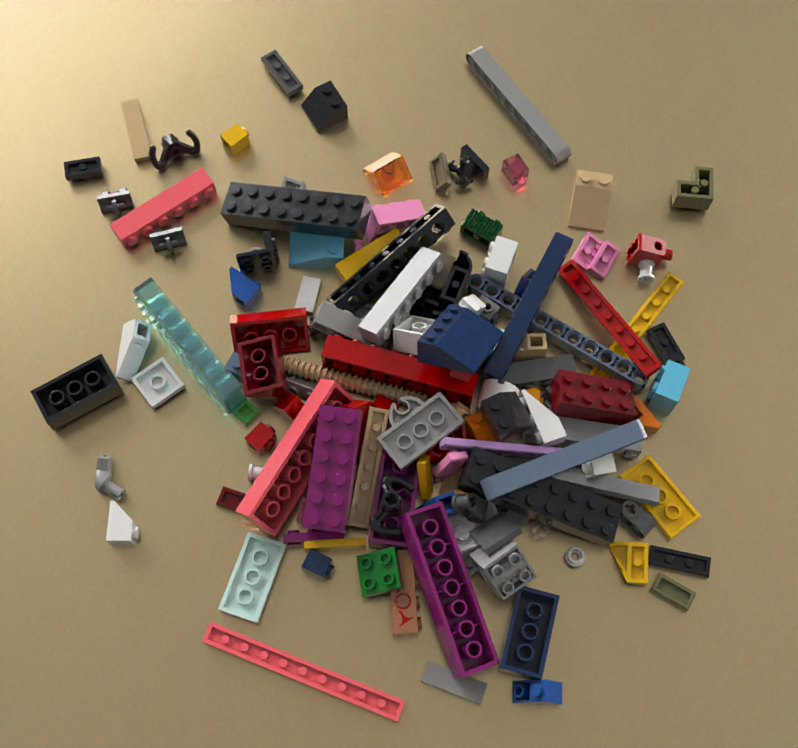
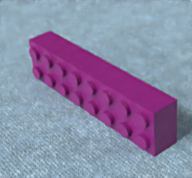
M437 502L397 517L453 678H464L499 664V658L443 502Z

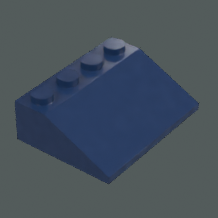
M449 304L417 341L418 362L474 374L503 337L504 332L470 309L457 304Z

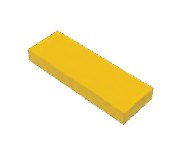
M360 537L304 541L305 553H308L310 548L317 552L366 549V539Z

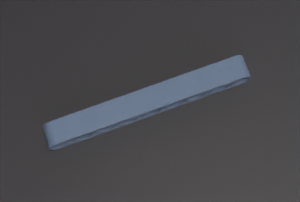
M637 419L480 481V485L487 501H490L647 439L648 436L641 420Z

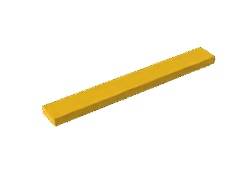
M668 272L628 323L640 339L684 284V281ZM614 341L609 349L626 359L627 354ZM601 358L604 363L610 362L607 358ZM594 367L588 374L611 378L609 374L607 375L604 371L598 370L597 367Z

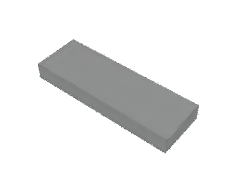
M431 661L427 662L421 678L423 683L481 705L487 683L469 676L454 679L451 669Z

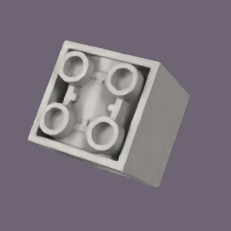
M513 540L490 555H487L481 547L469 554L487 585L503 601L537 577L522 550Z

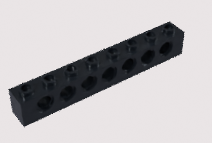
M438 203L434 204L326 298L327 302L336 305V308L350 311L354 315L361 306L368 303L370 298L379 293L386 284L396 278L422 246L429 248L442 235L451 230L456 223L446 207Z

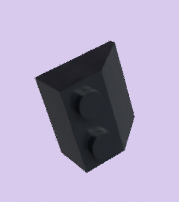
M331 80L315 87L301 104L302 109L317 132L348 118L347 104Z
M515 391L500 392L481 401L480 410L497 442H502L534 427Z

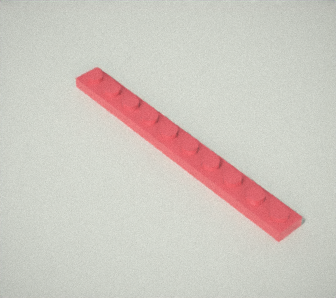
M210 622L202 640L203 643L398 723L405 701L213 622Z

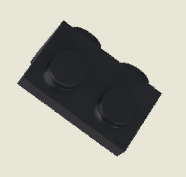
M270 231L262 232L265 249L236 255L239 269L245 274H253L255 271L261 270L270 271L273 268H277L276 257H279L275 237L271 238Z

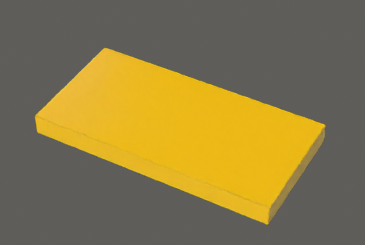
M647 455L618 477L660 487L659 504L657 507L639 503L644 511L655 518L657 527L669 541L701 517L650 455Z

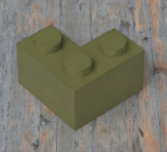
M695 166L690 176V181L677 180L672 190V207L708 210L714 199L713 168Z

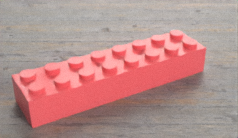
M320 379L236 509L238 514L264 533L276 537L309 484L320 405L341 407L355 400L337 382Z

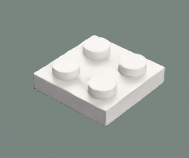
M161 357L131 378L153 410L186 388L164 357Z

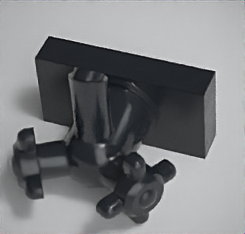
M467 144L461 147L460 165H453L455 160H451L448 163L450 173L455 172L460 178V181L455 182L456 185H460L463 188L473 183V179H467V176L473 172L482 181L488 178L490 168Z

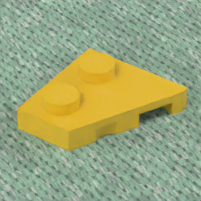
M614 541L612 544H609L608 546L626 583L648 585V543Z

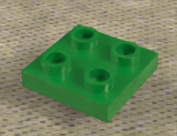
M396 547L356 556L362 597L367 598L403 589Z

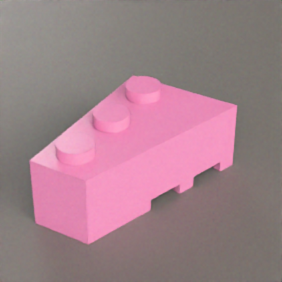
M420 199L372 206L364 234L367 243L373 242V240L378 239L394 228H397L400 233L405 231L425 213Z

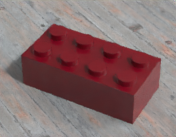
M561 369L558 370L551 380L552 413L555 415L620 426L629 423L635 416L632 382Z

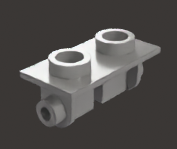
M295 376L286 379L288 393L294 394L299 399L307 401L317 386L313 383L305 386L307 381Z

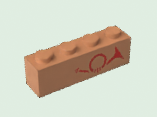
M402 549L397 551L403 589L390 592L393 637L418 635V630L422 629L421 617H417V608H420V596H416L415 588H419L418 575H414L415 566L409 549Z

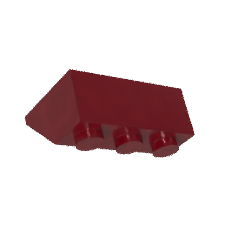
M275 334L237 343L244 396L271 400L289 395L281 343Z

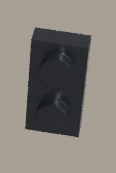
M100 156L64 162L65 178L67 181L103 175Z

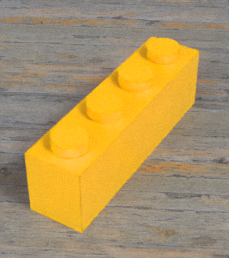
M394 228L336 263V274L345 283L401 233L397 228Z

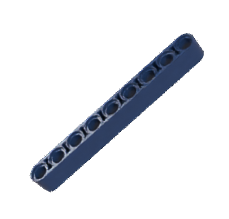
M557 231L554 234L504 330L503 337L498 342L484 369V376L490 379H498V383L502 382L572 246L573 238Z

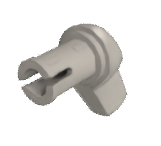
M101 454L97 458L95 488L99 493L105 492L119 501L124 496L125 490L112 482V455Z

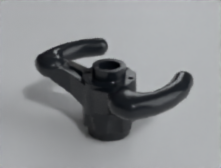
M190 129L186 130V135L194 143L193 146L180 142L173 134H165L161 140L163 151L159 161L156 158V147L151 145L149 148V158L152 165L157 170H164L171 159L182 154L196 156L200 153L201 146L197 135Z
M385 476L382 478L380 486L384 494L381 499L380 508L369 521V526L372 530L387 536L401 535L403 533L401 527L386 528L380 525L387 516L395 515L401 509L402 498L396 491H393L391 485L398 484L409 492L415 490V487L409 481L396 476Z

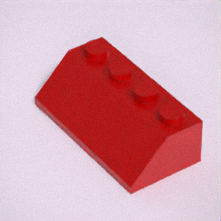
M306 307L231 315L230 317L234 352L238 353L237 343L275 334L281 343L282 353L311 350Z

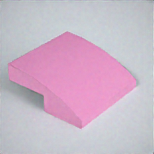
M587 232L571 259L574 260L580 269L604 279L621 250L608 240L603 242L592 233Z

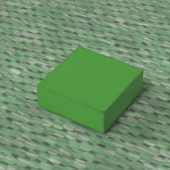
M246 399L232 413L247 427L260 414V411Z

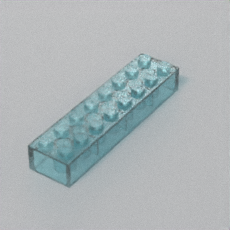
M151 277L132 290L135 295L133 300L138 305L137 308L143 316L146 315L154 329L157 328L160 332L161 338L165 342L168 341L171 350L176 356H180L182 363L187 369L190 368L197 382L203 384L206 393L210 397L213 396L221 411L225 409L228 414L232 413L247 399L244 396L241 384Z

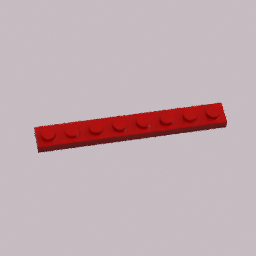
M573 259L560 267L558 273L646 378H649L663 368L660 361Z

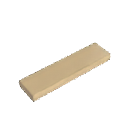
M138 98L120 102L134 160L136 163L149 160L150 145Z

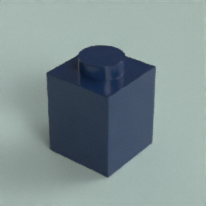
M310 548L301 568L302 571L325 581L326 577H331L335 566H333L332 558Z

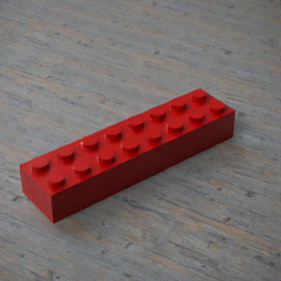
M337 334L327 335L321 353L322 366L324 368L329 367V370L333 368L335 371L340 370L341 373L346 372V374L351 373L352 376L358 375L359 378L361 376L364 379L369 378L370 381L372 379L375 382L381 381V384L385 382L388 386L392 384V387L398 386L399 389L403 387L404 390L410 389L411 392L414 390L416 391L415 393L427 394L428 398H432L438 392H441L450 404L459 401L468 408L471 407L478 374L474 373L469 382L449 376L447 368L418 362V357L415 355H403L393 349H381L378 345H366L355 339L351 341Z

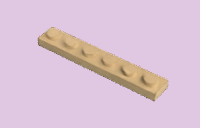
M370 406L368 410L350 505L349 526L368 529L382 454V447L376 438L386 432L389 410Z

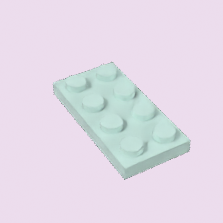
M248 532L218 610L258 624L287 545Z

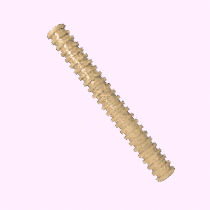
M288 356L283 360L285 372L289 375L293 373L294 376L299 375L300 378L304 376L305 379L310 378L311 381L315 379L316 382H319L320 379L332 380L337 382L342 388L344 387L345 390L351 389L352 392L355 390L356 393L362 392L363 395H374V398L382 394L393 402L396 401L397 404L401 403L400 397L413 396L419 398L424 403L428 398L427 394L422 395L421 392L415 393L416 391L414 390L411 392L410 389L404 390L403 387L399 389L398 386L392 387V384L388 386L385 382L381 384V381L375 382L374 379L370 381L369 378L364 379L362 376L359 378L358 375L352 376L351 373H341L340 370L335 371L333 368L329 370V367L324 368L322 365L318 367V364L312 365L311 362L307 364L306 361L301 362L299 359L296 361L295 358L289 359Z

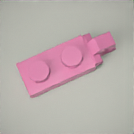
M458 450L448 452L447 456L439 461L438 465L431 471L434 483L442 482L446 476L453 475L468 460L467 452H458Z

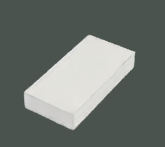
M303 276L295 308L306 307V313L313 315L322 283L321 279Z

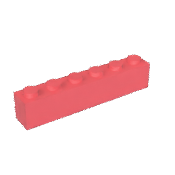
M201 168L114 221L110 226L126 249L129 246L135 245L143 237L152 234L154 229L167 225L169 221L180 217L188 209L196 207L204 199L212 197L216 193L215 184L204 169Z

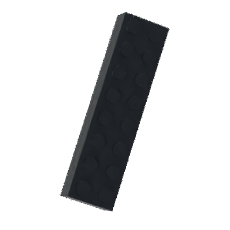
M230 182L220 214L231 225L363 240L372 206L367 196Z
M474 446L467 453L468 460L464 463L456 489L466 493L473 492L482 499L487 500L480 481L521 464ZM554 477L546 478L489 501L601 546H607L614 542L623 509L622 504Z

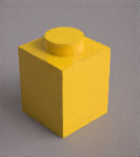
M237 123L220 135L223 146L233 156L250 145L248 131L244 127L241 128Z

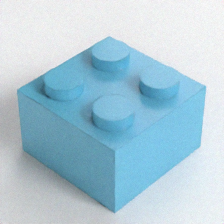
M668 359L665 366L662 365L663 368L656 373L653 387L647 395V399H649L647 406L667 415L672 412L679 402L691 369Z

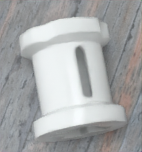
M648 259L639 261V282L651 283L655 280L653 275L654 261Z
M250 464L248 482L256 480L263 467Z

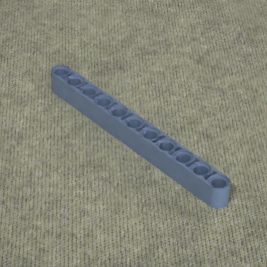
M472 274L469 278L468 292L470 294H474L478 298L482 294L501 307V313L510 318L512 317L521 300L519 296L480 274ZM478 283L480 286L474 287L472 284ZM493 292V293H495L496 295H495V296H489L488 293ZM509 301L512 305H505L504 302ZM538 310L529 328L535 333H546L547 340L591 366L597 367L598 370L604 371L612 378L632 382L633 390L641 391L646 387L649 378H646L634 363L543 310ZM542 320L544 324H537L535 321ZM557 329L560 331V333L555 334L552 332V330ZM568 339H575L577 343L572 344ZM590 348L593 350V353H587L584 349ZM601 358H607L610 362L604 363ZM622 367V368H624L627 372H626V373H622V372H620V371L618 370V368ZM639 377L643 380V382L639 383L635 380V378Z

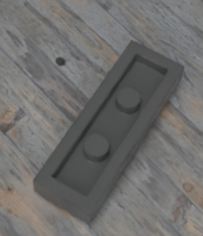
M276 50L261 57L262 63L288 97L303 90V84Z

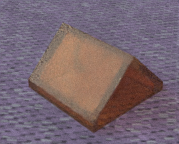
M395 152L389 153L363 169L382 196L412 179L403 155Z

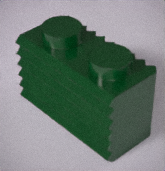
M474 208L471 209L460 227L461 233L488 248L491 241L495 242L496 237L500 236L503 230V225L499 220L491 219L481 210H475Z

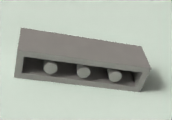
M323 301L318 307L311 324L312 328L327 335L337 334L351 341L355 339L366 345H377L363 339L360 334L358 325L364 318H358L350 311L336 308V305L330 302ZM390 333L389 338L382 343V345L380 346L381 349H387L392 333Z

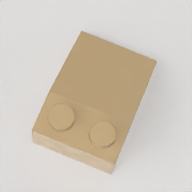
M577 170L568 227L604 232L613 175Z

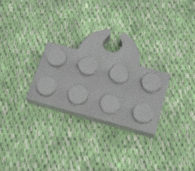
M438 392L425 403L413 396L400 397L401 404L408 407V410L403 413L398 412L396 404L392 403L388 412L389 423L392 427L376 439L401 471L437 445L444 437L449 436L465 424L463 418L441 392Z

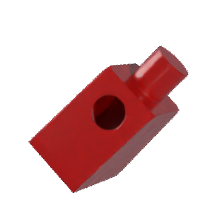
M639 233L626 248V265L638 266L639 261L648 259L654 261V267H656L662 260L671 261L673 257V251L665 248L664 239Z

